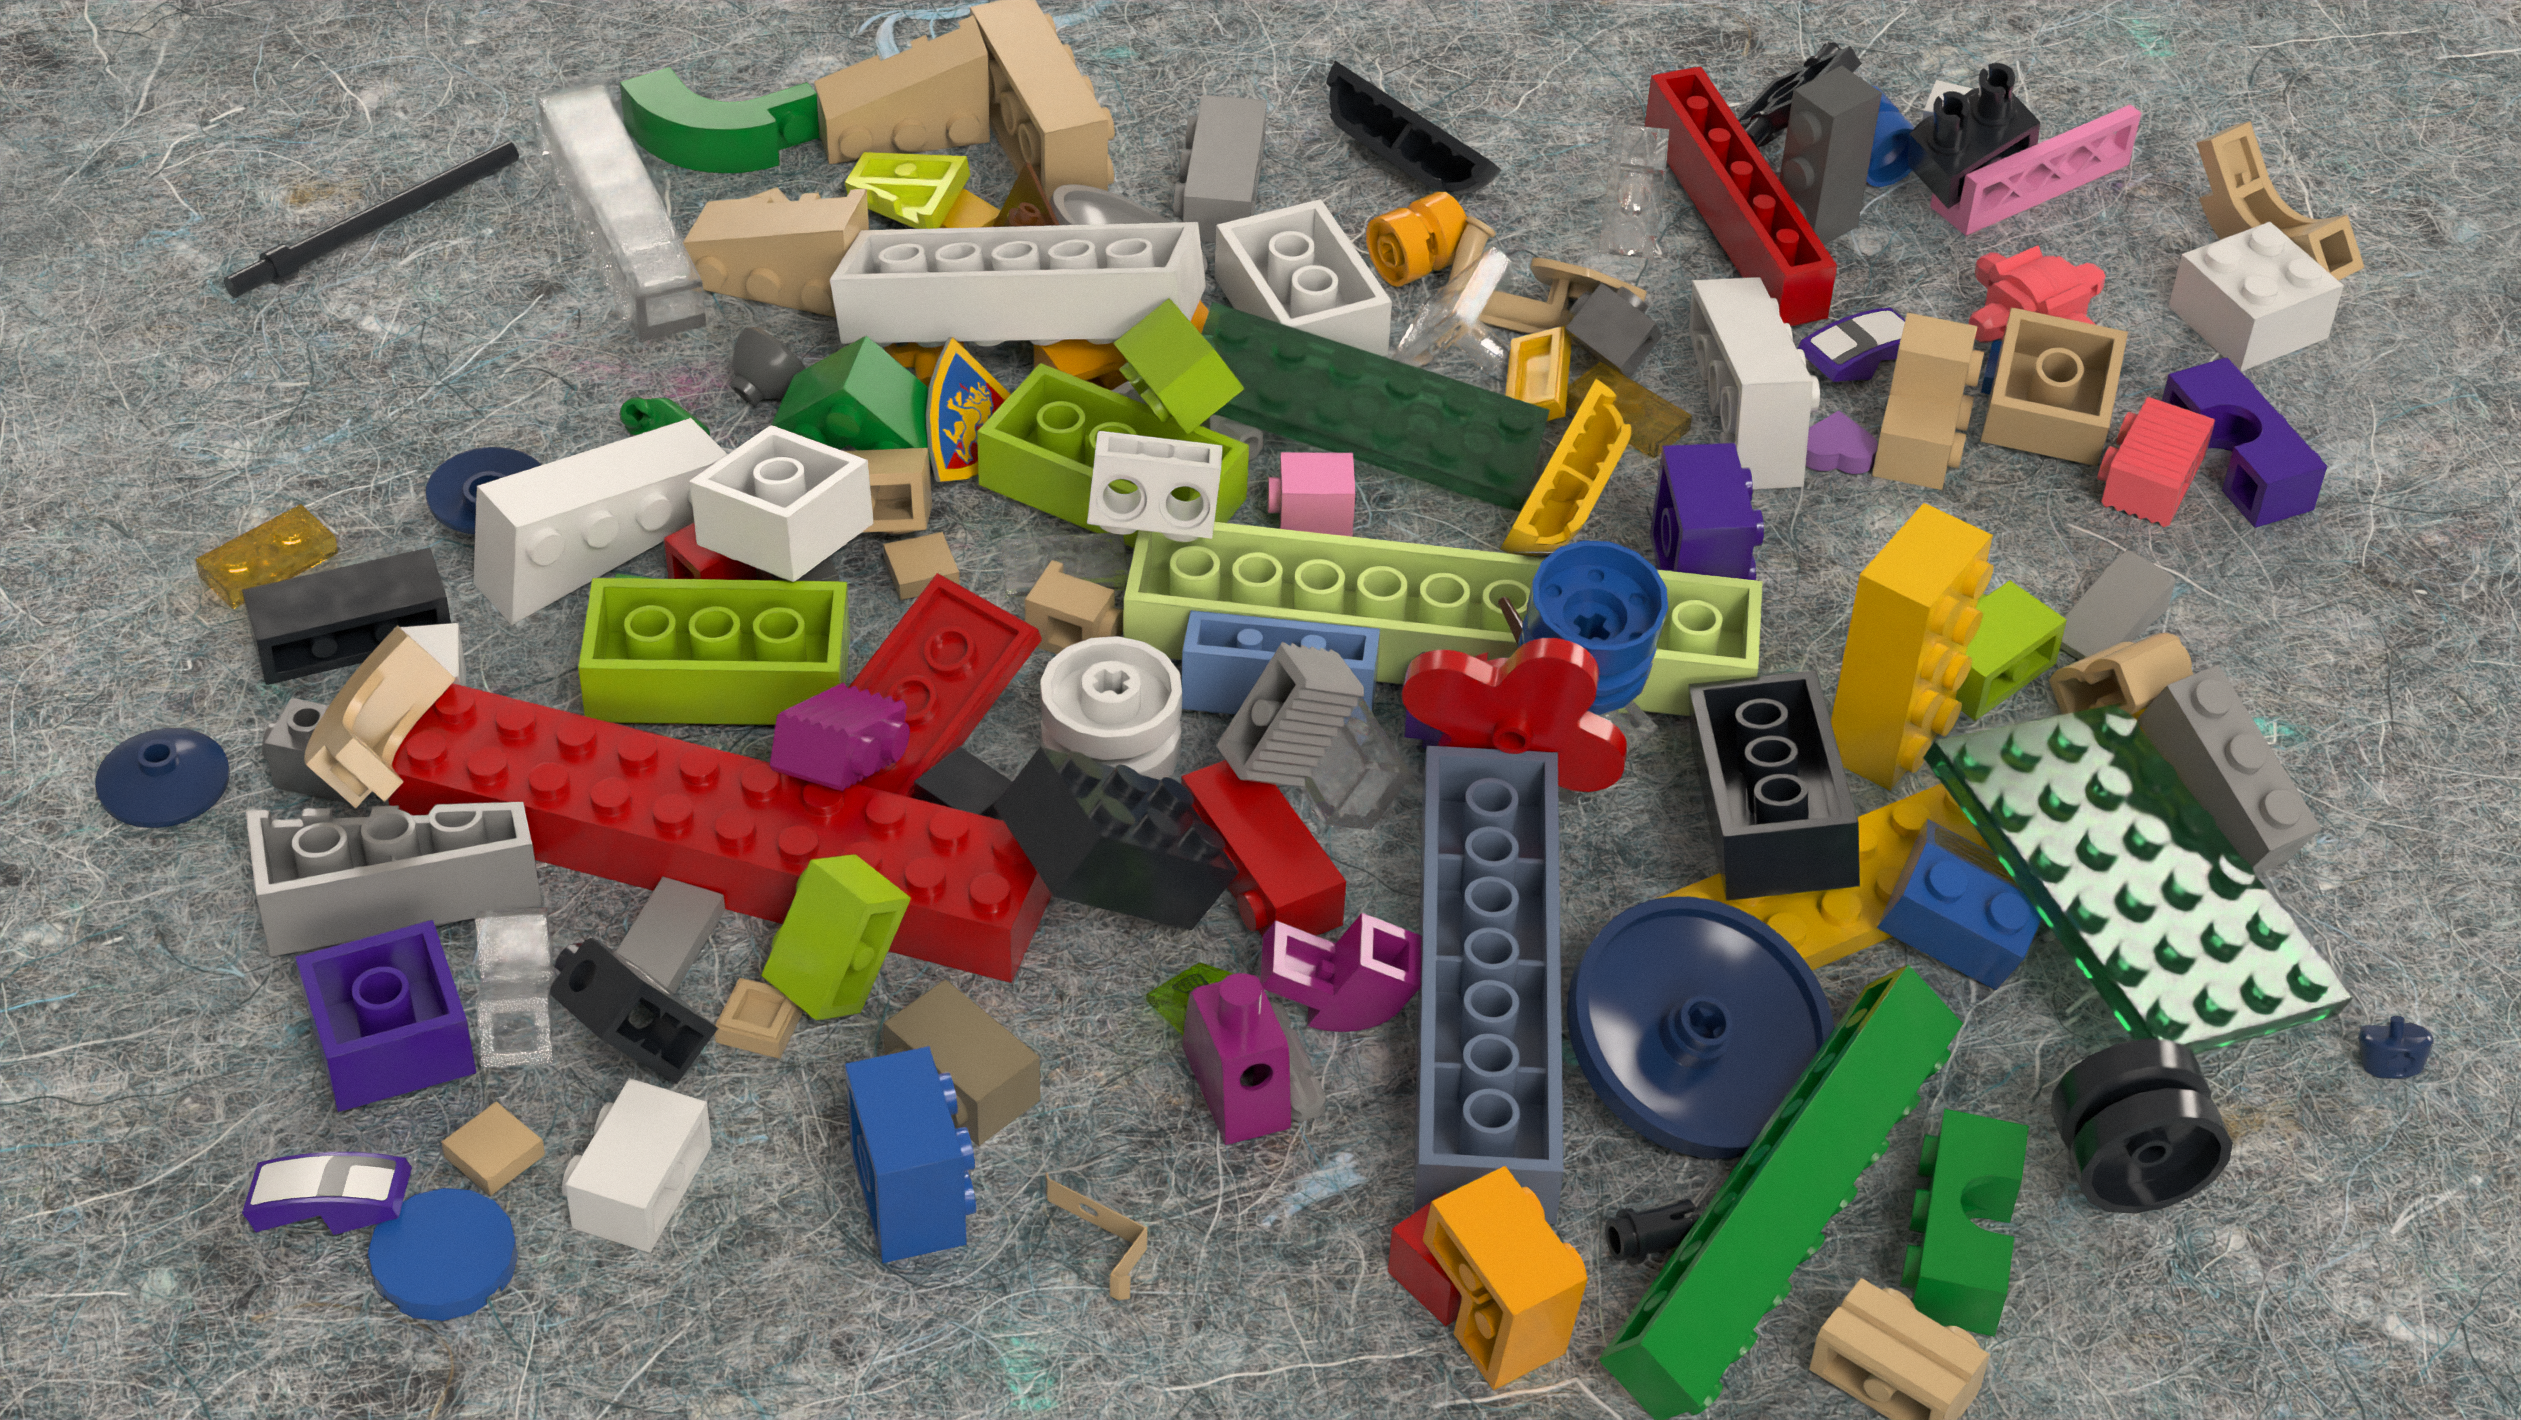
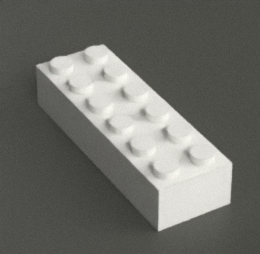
M1198 222L861 230L830 278L841 344L853 343L864 336H868L881 348L900 342H917L922 347H938L944 345L949 337H953L956 341H973L979 346H994L1009 340H1030L1035 345H1051L1063 339H1087L1088 342L1093 344H1108L1118 340L1168 298L1191 321L1206 287Z

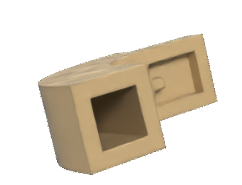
M2251 121L2235 124L2196 143L2212 192L2200 197L2199 200L2211 227L2220 240L2271 222L2338 281L2365 268L2348 215L2312 219L2297 213L2282 200L2269 178Z
M397 625L350 677L321 717L307 744L304 755L305 764L355 808L372 791L385 802L403 783V780L392 767L397 749L415 723L456 678Z

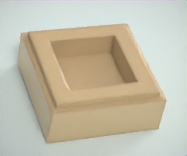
M943 532L883 544L884 561L900 600L919 597L936 573L960 585L959 570Z
M739 978L715 1024L718 1027L715 1033L716 1043L780 1059L804 1010L773 985Z
M497 1101L441 1142L444 1157L489 1196L493 1195L545 1156L543 1140Z

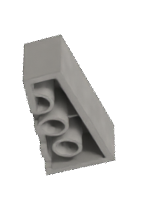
M523 802L438 804L433 807L429 815L412 816L405 811L399 810V806H372L369 817L333 818L331 808H306L302 811V819L272 820L270 810H245L256 898L270 957L294 952H307L315 948L347 943L433 920L435 926H443L451 922L498 913H510L519 909L543 905Z

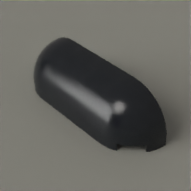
M1335 61L1332 65L1326 84L1330 87L1329 101L1331 113L1329 115L1332 121L1346 134L1434 191L1446 192L1451 195L1468 194L1488 185L1502 171L1492 161L1342 64Z

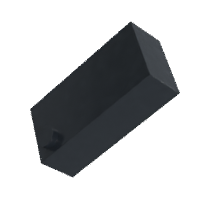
M1817 671L1688 684L1691 745L1726 901L1860 887L1859 822Z

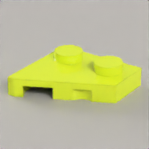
M863 152L846 179L845 186L847 195L850 190L867 189L869 210L915 229H937L941 226L971 174L967 156Z

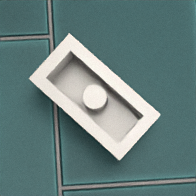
M629 1078L614 1103L607 1102L601 1109L595 1124L594 1137L582 1156L575 1155L566 1168L562 1181V1193L568 1200L572 1228L651 1253L712 1146L707 1102Z

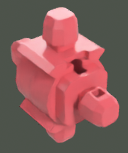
M2038 245L2009 258H2005L1999 253L1990 252L1981 256L1976 262L1975 276L1987 288L1985 306L1973 312L1970 316L1969 325L1977 326L1975 339L1981 343L2003 339L2011 307L2096 325L2086 316L2088 303H2090L2092 297L2101 293L2106 276L2102 269L2092 263L2073 266L2061 256L2043 257Z

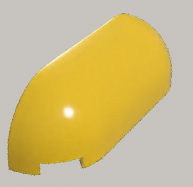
M1595 379L1501 545L1500 550L1516 555L1535 557L1547 555L1550 553L1513 552H1554L1559 547L1567 545L1586 522L1631 436V425L1624 423L1620 412L1613 404L1617 397L1616 394L1599 380Z

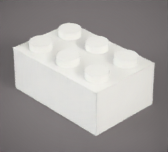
M1321 199L1216 225L1215 280L1273 369L1279 366L1284 367L1292 373L1294 380L1388 355L1392 301Z

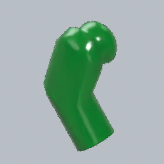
M632 397L626 400L620 408V421L625 425L626 430L635 436L689 418L710 436V430L706 425L668 398L645 400L640 397Z

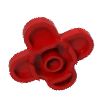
M1558 638L1536 639L1520 646L1510 658H1497L1488 661V652L1473 657L1455 650H1433L1417 656L1407 667L1402 690L1403 703L1409 713L1416 719L1444 732L1437 746L1499 749L1508 754H1521L1526 751L1558 753V786L1578 792H1594L1606 789L1614 785L1624 772L1627 754L1626 738L1616 725L1587 711L1596 698L1599 667L1595 658L1576 643Z

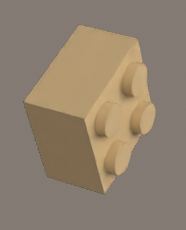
M2011 307L2000 347L1981 442L2097 466L2110 427L2128 332Z

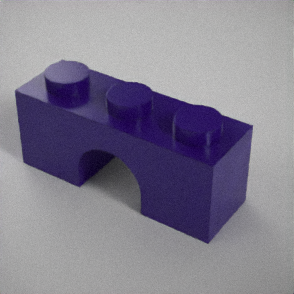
M2228 357L2168 374L2161 401L2215 419L2208 449L2219 448L2232 452L2221 491L2254 528L2315 509L2328 466Z

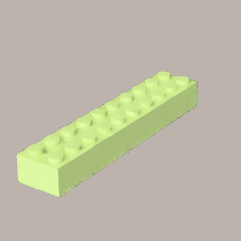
M1214 522L1212 539L1199 537L1190 542L1174 541L1166 538L1159 532L1138 530L1124 595L1123 637L1145 642L1166 654L1170 659L1182 660L1190 610L1380 629L1377 681L1404 684L1408 665L1422 652L1455 650L1473 657L1488 652V661L1497 658H1510L1518 649V645L1498 601L1502 597L1509 598L1524 621L1527 614V603L1532 581L1541 562L1545 558ZM1657 570L1667 587L1668 611L1656 644L1657 650L1652 661L1651 672L1642 693L1621 709L1690 716L1688 684L1757 677L1763 581Z

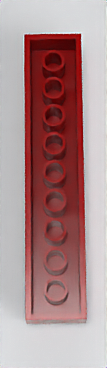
M454 683L444 691L411 728L397 749L392 762L394 771L403 780V783L388 798L389 806H399V810L405 811L411 816L429 815L433 807L438 804L523 802L536 861L652 891L655 890L662 877L670 878L723 894L726 910L783 924L797 893L796 885L798 879L808 867L810 860L856 854L911 897L890 945L889 952L1012 983L1052 897L1051 892L1002 820L858 784H851L849 788L845 787L843 791L773 771L771 770L770 762Z

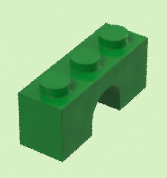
M1944 1108L1938 1136L1924 1134L1917 1175L1928 1177L1929 1185L1928 1190L1916 1188L1908 1227L1909 1231L1921 1233L1919 1246L1907 1245L1900 1287L1912 1289L1911 1302L1916 1310L1942 1326H1957L1969 1332L1993 1337L1996 1335L2008 1292L2015 1237L1984 1230L1971 1222L1970 1219L1984 1218L2010 1224L2022 1182L2029 1130L2028 1125Z

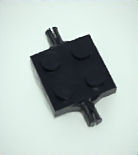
M1829 41L1814 56H1810L1803 66L1774 79L1740 113L1737 119L1755 146L1762 147L1779 137L1785 128L1788 127L1794 89L1840 66H1844L1853 73L1862 63L1851 46L1842 49L1839 44Z

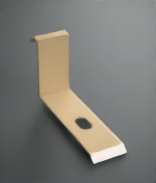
M1046 1172V1196L1049 1202L1133 1243L1110 1274V1296L1118 1301L1130 1299V1276L1127 1275L1147 1250V1227L1049 1179ZM1080 1204L1094 1209L1097 1212V1216L1084 1211Z

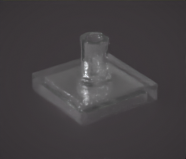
M1493 245L1427 298L1385 369L1398 381L1404 383L1453 343L1482 368L1485 374H1489L1497 368L1507 356L1511 346L1501 340L1478 317L1511 260Z

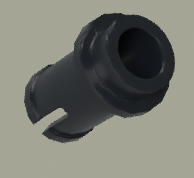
M1682 1199L1677 1203L1635 1212L1632 1208L1628 1207L1617 1211L1616 1217L1608 1219L1605 1225V1236L1610 1253L1617 1261L1627 1260L1630 1264L1637 1265L1645 1261L1647 1254L1679 1247L1700 1217L1699 1214L1685 1218V1214L1694 1212L1696 1206L1690 1199Z

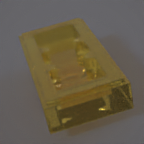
M1599 362L1568 386L1566 407L1574 412L1578 411L1595 379L1609 387L1617 396L1613 404L1620 412L1624 423L1631 425V436L1628 444L1652 458H1656L1661 454L1662 446L1672 445L1690 431L1691 414L1602 362Z

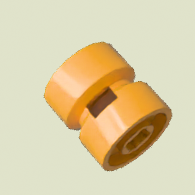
M1438 191L1412 202L1407 208L1399 207L1373 218L1367 226L1366 243L1376 270L1386 282L1392 286L1401 287L1425 277L1432 270H1441L1453 265L1460 239L1468 225L1466 222L1467 216L1453 196L1446 192Z

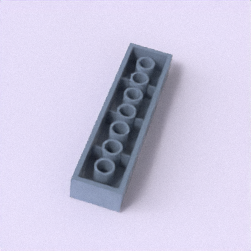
M1427 746L1421 811L1419 935H1422L1421 988L1418 990L1414 1213L1444 1192L1448 1194L1506 1166L1521 1188L1528 1187L1535 1193L1543 1207L1546 1222L1548 1224H1556L1564 1172L1558 753L1526 751L1521 754H1508L1499 749Z

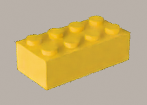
M1923 503L1859 575L1831 716V725L1843 767L1891 791L1906 771L1916 773L1928 755L1931 741L1937 734L1945 737L1952 730L1959 717L1962 703L1955 700L1957 690L1964 683L1972 665V658L1966 655L1968 644L1976 635L1983 617V613L1977 610L1976 607L1978 599L1990 582L1994 566L1987 562L1993 538L1992 534L1926 503Z

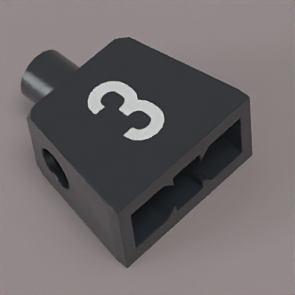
M593 937L585 940L583 943H573L567 946L556 959L555 972L558 977L550 987V995L601 1040L675 1084H678L718 1030V1027L648 972ZM638 1001L655 1014L654 1020L648 1026L637 1029L629 1022V1013Z

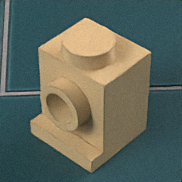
M1054 560L1050 562L1025 598V622L1036 627L1042 637V641L1038 644L1037 648L1059 654L1066 647L1089 638L1120 637L1123 632V610L1114 607L1115 590L1063 573V563Z

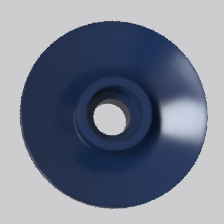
M482 447L464 451L444 461L431 474L426 485L428 508L431 514L444 526L458 532L475 534L477 486L541 466V463L524 452L505 447Z
M162 728L135 735L111 750L98 768L95 787L102 807L115 819L136 827L162 828L190 821L215 805L228 786L230 768L224 750L209 736L190 729Z

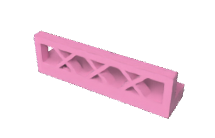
M2130 104L1966 174L1960 202L1947 209L1936 195L1932 193L1930 207L1967 236L2128 166L2141 112Z

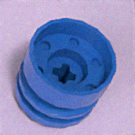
M1583 540L1559 547L1541 562L1532 581L1527 603V614L1522 624V633L1517 647L1519 648L1529 641L1541 638H1558L1580 645L1595 658L1599 667L1596 698L1587 711L1601 715L1624 708L1642 693L1653 665L1652 661L1657 650L1656 644L1662 633L1668 611L1667 587L1651 563L1636 551L1613 542Z

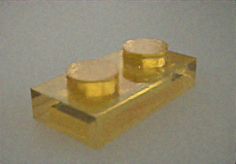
M299 504L196 558L195 562L199 578L227 605L235 609L244 604L242 589L291 579L338 554L335 535L302 504Z

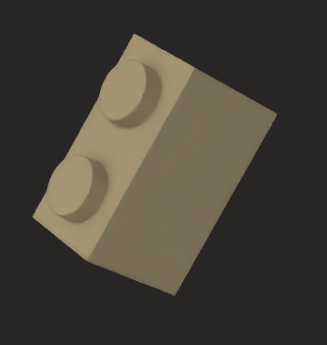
M946 979L883 1023L885 1055L930 1046L938 1074L949 1072L953 1080L958 1105V1114L951 1115L955 1129L967 1127L971 1140L978 1146L1040 1101V1056Z

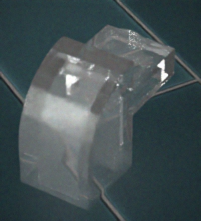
M548 907L478 911L475 919L481 987L476 1003L482 1068L553 1063L556 1050L557 1000L550 995V987L556 978L555 966H552Z

